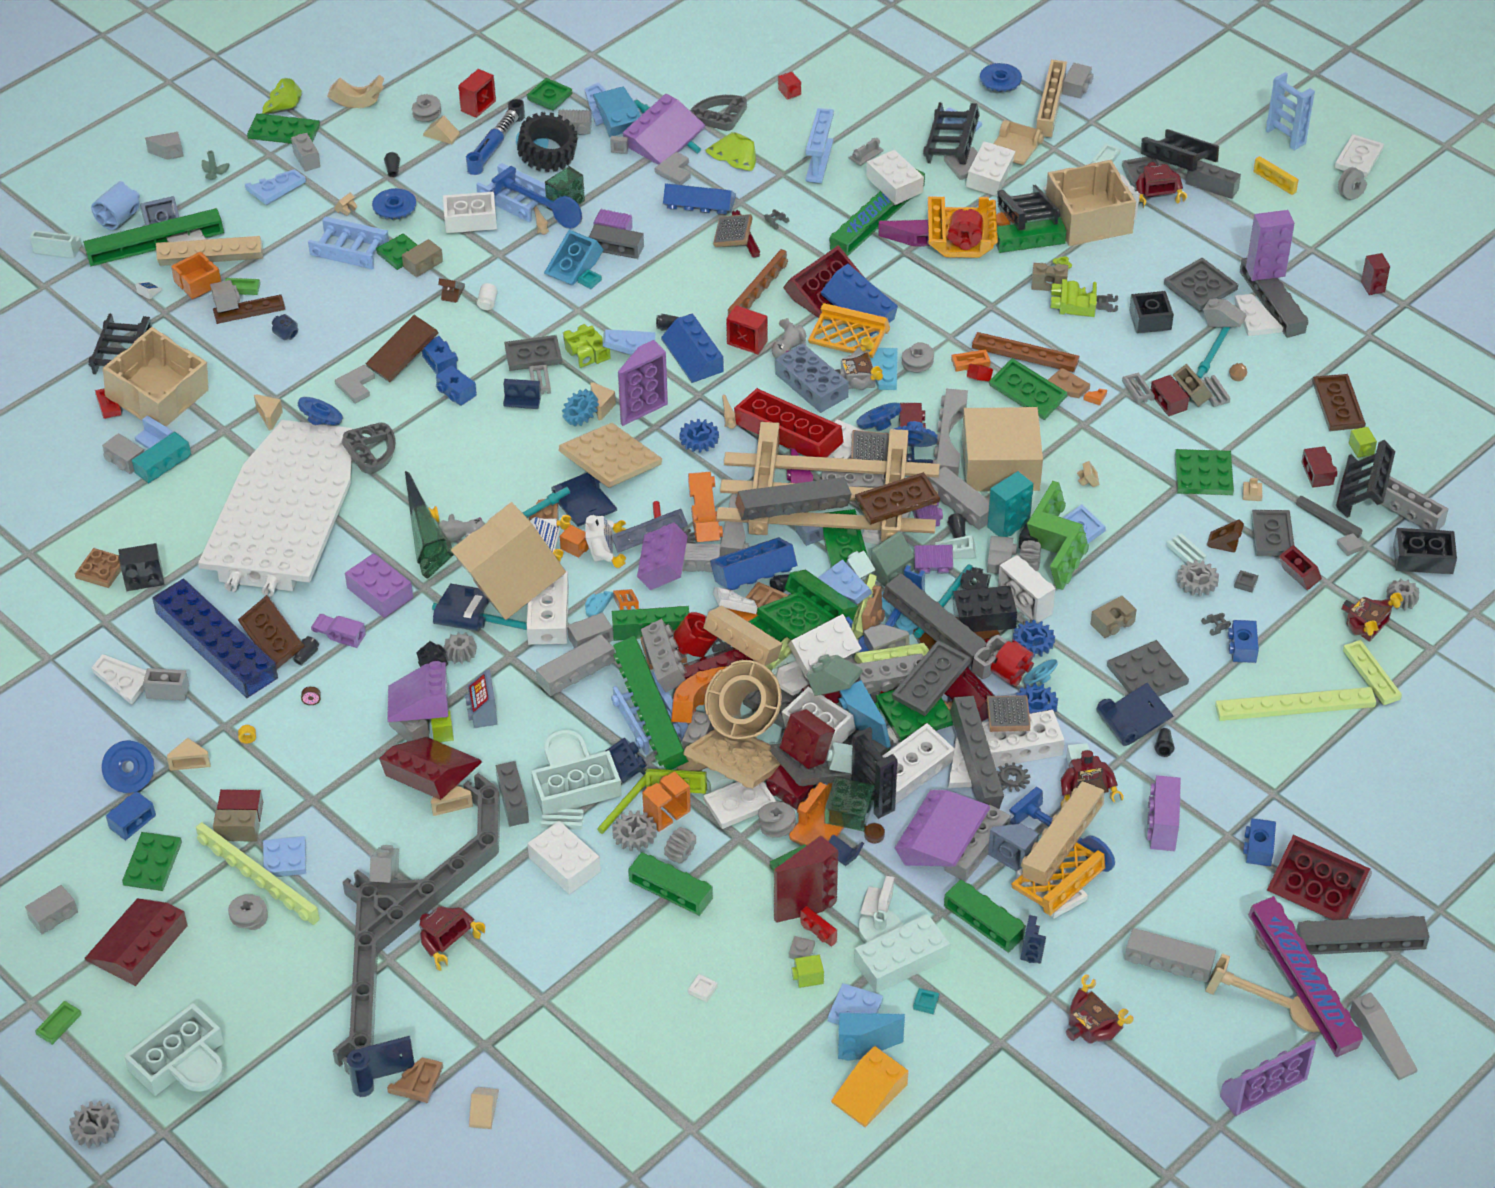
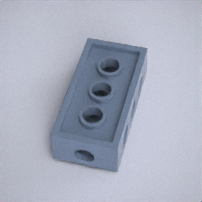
M801 344L775 359V374L820 413L848 398L849 382L805 344Z

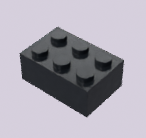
M1412 528L1396 529L1393 542L1395 571L1454 573L1457 562L1454 531Z
M1011 586L953 591L954 615L960 622L968 626L971 631L980 632L1017 628V609Z

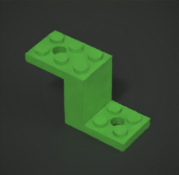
M1052 481L1029 519L1027 526L1030 536L1038 539L1042 549L1057 553L1050 565L1056 588L1063 590L1066 584H1069L1074 570L1079 567L1081 558L1088 552L1089 544L1083 524L1058 517L1065 510L1066 503L1060 483Z

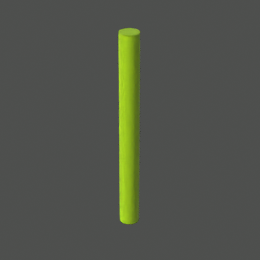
M646 774L597 828L601 834L611 826L615 819L618 818L646 786Z

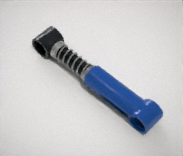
M510 100L508 102V110L495 128L488 132L477 148L466 155V166L469 174H481L483 172V165L502 143L505 134L511 126L525 118L524 102L522 100Z

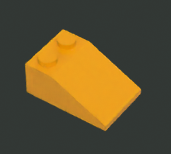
M874 1046L858 1062L831 1100V1103L866 1127L908 1085V1070Z

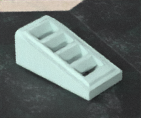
M972 535L935 542L936 545L951 544L953 547V558L976 557V547Z

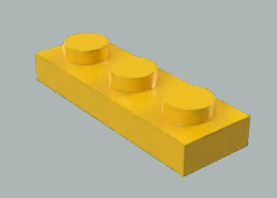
M1261 156L1255 159L1254 173L1291 195L1297 192L1298 178Z

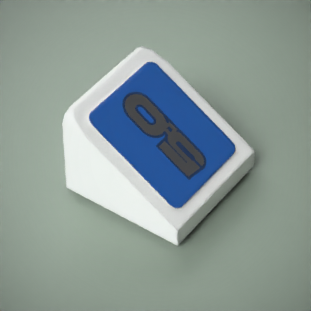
M151 282L136 283L137 293L148 299L153 298L162 290V288Z

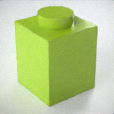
M1369 427L1351 430L1349 445L1356 457L1360 458L1375 454L1377 440Z
M448 710V717L431 718L433 739L438 742L454 741L450 710Z
M820 954L795 958V967L791 968L793 980H797L799 988L824 984V969Z

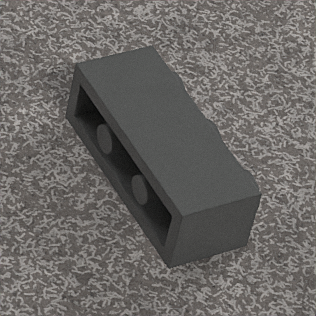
M1198 160L1197 170L1193 172L1187 170L1186 184L1233 199L1239 190L1241 174Z
M594 224L589 238L597 240L604 249L602 253L638 259L644 247V233Z
M516 762L495 765L497 782L509 827L529 823L528 807Z

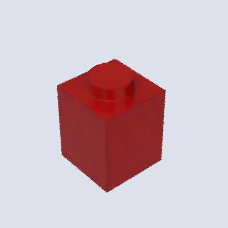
M792 71L779 75L778 90L787 100L801 95V81Z

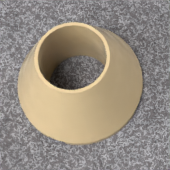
M750 660L733 662L723 670H719L710 681L705 695L706 715H708L712 726L728 738L736 740L754 738L773 725L779 715L782 701L780 684L772 671L758 662ZM760 690L761 703L758 710L751 717L742 719L740 708L743 700L751 692Z

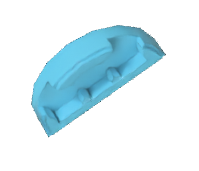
M604 591V593L596 595L594 593L587 598L585 610L588 618L604 611L613 598V592Z

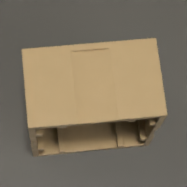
M1112 160L1048 172L1046 196L1060 210L1059 218L1062 219L1067 231L1066 242L1068 246L1133 233L1136 200L1128 187L1123 183L1120 173Z
M153 327L140 336L130 348L120 353L103 367L105 397L118 403L119 406L141 420L148 415L166 427L208 391L207 362L188 349L180 347L172 339Z
M1038 407L964 408L962 448L965 460V482L976 491H990V488L1019 471L1034 483L1033 491H1040L1043 455Z
M510 502L491 517L480 529L472 532L451 549L484 596L505 620L566 573L533 524L513 502Z

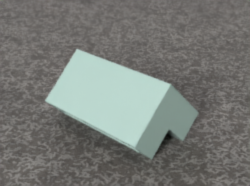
M33 230L30 236L35 254L75 258L82 245L80 236Z

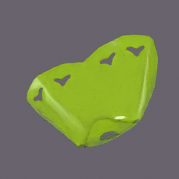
M280 79L275 89L270 92V99L263 105L262 114L275 113L297 106L302 90L293 79Z
M731 132L705 149L714 159L727 161L734 168L752 171L755 167L756 153L754 142L739 133Z

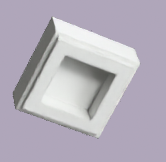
M698 974L689 987L688 994L707 1002L716 990L717 982Z

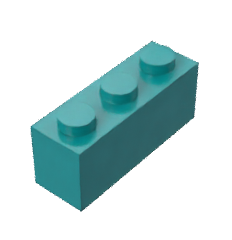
M173 432L132 459L135 474L149 484L191 456L189 442L178 433Z

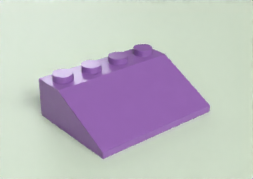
M666 93L623 132V137H628L629 149L659 165L676 151L679 152L705 128V124L678 99Z
M655 340L639 346L618 371L620 421L622 426L668 405L666 351Z
M433 661L425 664L388 685V722L448 717V683L445 662Z
M930 790L895 846V849L903 863L907 866L955 867L988 813L990 806L948 790Z
M1313 1039L1289 1051H1282L1270 1061L1265 1060L1258 1067L1252 1070L1247 1069L1240 1076L1226 1080L1222 1085L1221 1099L1231 1112L1237 1116L1307 1080L1316 1046L1315 1040Z

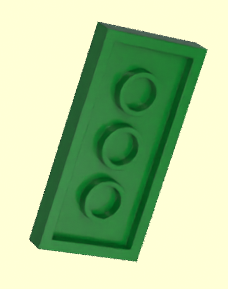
M256 113L248 130L247 137L253 140L292 144L291 137L307 133L313 142L320 127V120Z
M1013 358L989 381V385L1019 405L1023 407H1038V416L1043 420L1068 397L1065 390Z
M855 509L826 512L829 514L857 515ZM823 527V539L830 567H833L842 559L846 563L847 559H849L848 556L856 551L858 553L865 551L867 555L861 529Z

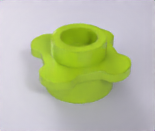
M1066 256L1059 257L1058 259L1054 258L1052 261L1055 265H1068V270L1072 268V263L1069 262V258Z

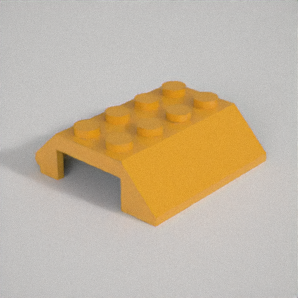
M928 196L929 245L944 257L980 258L998 243L996 201L994 199L989 200V197H979L978 207H945V197ZM959 209H973L983 217L982 239L978 245L971 247L969 250H962L961 247L954 245L948 239L950 217Z

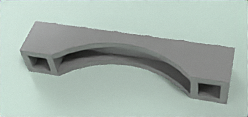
M946 388L945 396L942 395L941 406H944V408H940L939 419H942V421L938 422V432L941 433H937L938 442L936 444L939 446H935L934 457H937V459L933 460V464H940L939 469L945 466L958 476L960 453L954 448L949 434L953 426L963 418L964 408L967 407L968 390Z

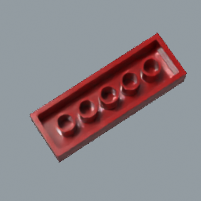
M758 388L734 407L736 425L759 435L761 422L779 423V444L789 449H795L798 453L807 457L827 458L844 443L841 425Z

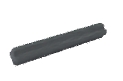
M1300 496L1297 499V506L1349 535L1354 533L1357 538L1362 535L1363 530L1360 527L1308 498Z

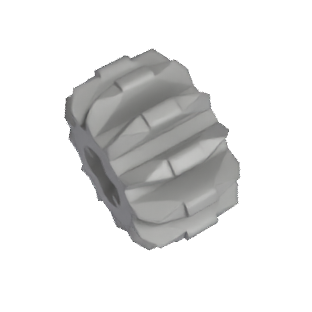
M1032 540L1023 541L1019 557L1025 560L1035 571H1038L1040 567L1041 545L1039 542Z
M1401 578L1399 581L1393 580L1389 587H1387V599L1394 593H1401L1403 601L1400 602L1399 608H1403L1404 611L1407 608L1412 609L1419 601V588L1416 587V583H1410L1409 579L1407 581H1403Z
M458 632L457 635L450 634V637L445 639L443 648L445 649L448 661L452 660L454 664L457 662L463 664L464 661L470 662L471 658L475 657L477 645L473 636H468L466 632L461 635Z
M679 827L667 841L664 847V855L674 862L683 863L691 855L692 850H694L696 835L688 829Z

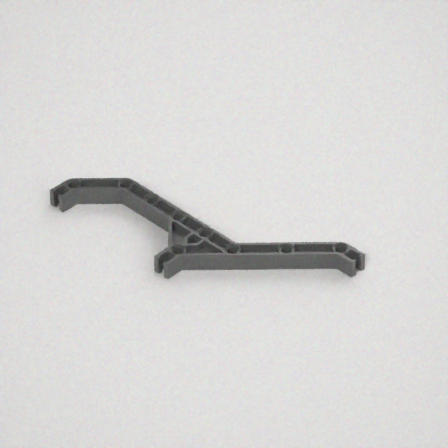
M479 773L474 775L475 787L471 786L472 783L470 781L463 784L464 789L471 792L472 803L478 807L477 836L427 877L415 880H392L391 883L371 882L366 875L356 870L354 872V885L350 883L351 880L349 878L342 882L344 894L357 904L350 1034L346 1040L332 1051L335 1063L340 1067L344 1062L345 1072L348 1074V1054L353 1050L374 1045L378 953L420 920L422 914L432 910L499 853V791L494 784Z

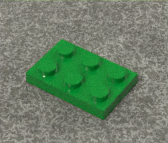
M141 832L122 879L123 886L163 891L181 847V837Z

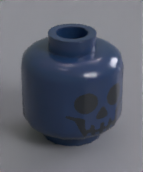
M282 314L272 320V332L282 340H291L297 335L298 324L288 315Z

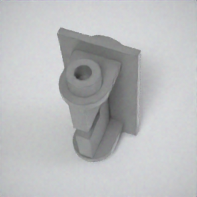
M872 138L866 145L855 149L849 159L861 166L883 152L884 149L879 147V138Z

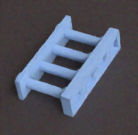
M1285 72L1273 80L1266 132L1269 133L1275 128L1279 129L1291 137L1290 148L1296 150L1305 145L1307 141L1315 91L1311 88L1304 92L1296 90L1287 84L1288 73ZM1285 91L1297 98V104L1284 96ZM1283 104L1295 111V117L1282 110ZM1281 117L1293 124V131L1280 123Z
M817 108L806 148V155L812 156L806 175L807 182L822 183L833 145V138H828L834 110Z
M503 163L498 165V174L507 169L509 166ZM516 170L515 182L555 201L553 187ZM479 182L476 184L477 193L490 192L495 187L493 182L488 186ZM508 188L496 196L494 195L495 206L528 222L532 221L531 210L539 202L532 200L527 205H524L520 202L526 196L519 193L512 199L507 195L513 189L510 190Z
M325 216L322 220L324 234L318 242L309 240L308 245L310 255L373 269L372 254L377 246L388 242L389 237L387 230ZM331 235L339 237L334 245L326 244ZM346 239L355 240L350 249L341 247ZM362 242L370 244L366 252L357 251Z
M653 672V678L672 720L673 699L669 692H665L661 687L655 672ZM614 686L613 696H611L614 707L619 708L634 734L637 747L639 749L642 748L644 754L647 755L649 754V740L652 738L651 736H645L642 731L645 721L637 722L634 717L637 714L636 711L640 710L639 707L629 708L626 701L631 700L633 692L621 694L617 686ZM672 722L677 735L682 741L688 724Z

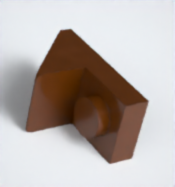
M439 278L438 285L443 286L441 300L458 302L465 283Z
M1238 519L1211 531L1207 546L1228 552H1236L1244 523Z

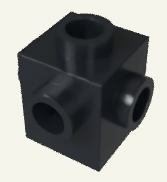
M972 567V570H966V573H963L961 576L960 584H963L962 589L988 588L991 574L983 573V569ZM974 578L977 580L976 584L973 582Z
M429 641L416 652L419 666L421 667L433 661L445 662L447 666L445 649L441 645Z

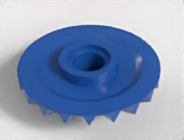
M991 64L984 67L980 72L982 86H986V89H991L992 91H1012V89H1017V86L1022 81V74L1019 69L1010 64Z
M399 188L384 190L378 193L372 201V208L375 214L385 219L391 218L392 220L400 219V217L406 218V215H411V212L415 211L416 207L415 196L411 192Z
M301 397L297 403L300 411L304 412V415L309 416L307 420L313 425H323V423L338 425L343 419L338 409L322 400L312 397Z
M897 402L878 406L860 416L856 423L862 429L875 426L877 431L884 430L891 426L890 420L901 412L902 407Z
M910 421L907 423V426L894 428V430H908V446L910 447L911 444H914V447H929L938 442V435L930 429H925L923 424L917 421Z
M125 740L112 745L107 750L102 760L101 769L104 780L111 788L122 793H133L149 784L153 777L155 766L151 752L146 746L136 741ZM131 761L133 763V770L128 773L125 765Z

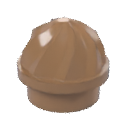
M1243 363L1233 364L1229 370L1230 377L1235 381H1242L1247 376L1246 366Z

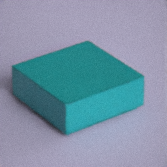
M587 269L577 280L579 284L592 289L602 281V276Z
M919 988L913 1004V1010L934 1015L940 993Z

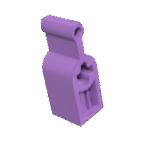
M319 614L311 626L313 632L326 634L328 638L335 642L358 648L366 635L364 623L342 616L331 618L325 614Z

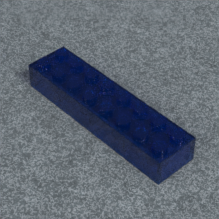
M184 578L152 597L155 613L246 699L278 679L276 663Z

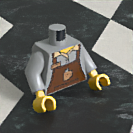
M868 336L862 338V347L859 346L851 355L841 360V369H835L849 382V389L864 390L866 388H875V380L883 378L882 369L879 366L873 367L869 353L865 352V350H871L874 347Z

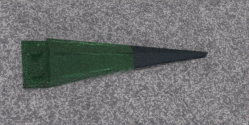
M405 471L416 561L420 564L422 576L428 579L454 554L451 551L452 545L428 509L411 474Z

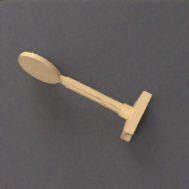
M1221 954L1211 973V980L1205 992L1213 995L1220 982L1229 986L1233 985L1289 1008L1292 1020L1298 1027L1313 1033L1320 1032L1298 995L1294 999H1290L1234 976L1233 973L1227 971L1230 956Z

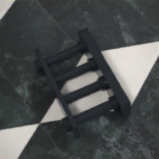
M939 102L937 109L934 111V121L927 145L923 149L927 163H931L933 155H951L958 157L959 164L966 165L980 116L977 103H971L967 111H944L942 102ZM944 118H966V122L963 124L942 123ZM940 130L963 131L960 136H939ZM937 142L959 143V147L956 149L935 148Z
M1166 129L1165 139L1158 141L1149 137L1142 138L1141 154L1193 172L1197 170L1198 160L1207 159L1218 162L1219 146Z
M1033 185V193L1010 196L1004 190L997 191L999 209L1018 230H1024L1027 221L1049 218L1054 224H1058V218L1060 217L1059 208L1055 206L1037 185Z
M109 313L107 319L103 322V329L94 352L89 357L88 363L92 373L96 375L99 366H106L112 361L103 359L104 354L119 355L128 349L107 347L109 342L133 344L152 327L150 317L143 316L141 323H138V325L114 323L113 315ZM114 330L137 332L134 336L112 335Z
M1386 440L1378 442L1375 454L1359 461L1352 454L1348 455L1336 502L1337 509L1346 518L1350 517L1352 506L1370 498L1377 505L1384 502L1396 452ZM1373 463V466L1362 470V467ZM1370 475V479L1358 483L1360 479ZM1367 488L1366 492L1355 496L1356 492Z
M868 727L853 735L851 787L855 789L862 785L874 799V815L880 819L895 811L898 759L894 754L883 757L872 745V729Z

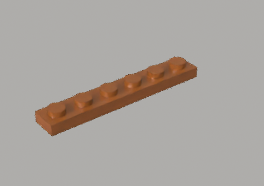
M783 249L778 251L728 308V315L736 305L746 309L751 308L753 302L761 296L765 288L767 289L772 280L778 277L779 272L786 268L788 264L787 251Z
M981 332L976 333L972 342L973 349H986L990 353L1057 369L1064 368L1070 372H1075L1080 358L1079 355Z

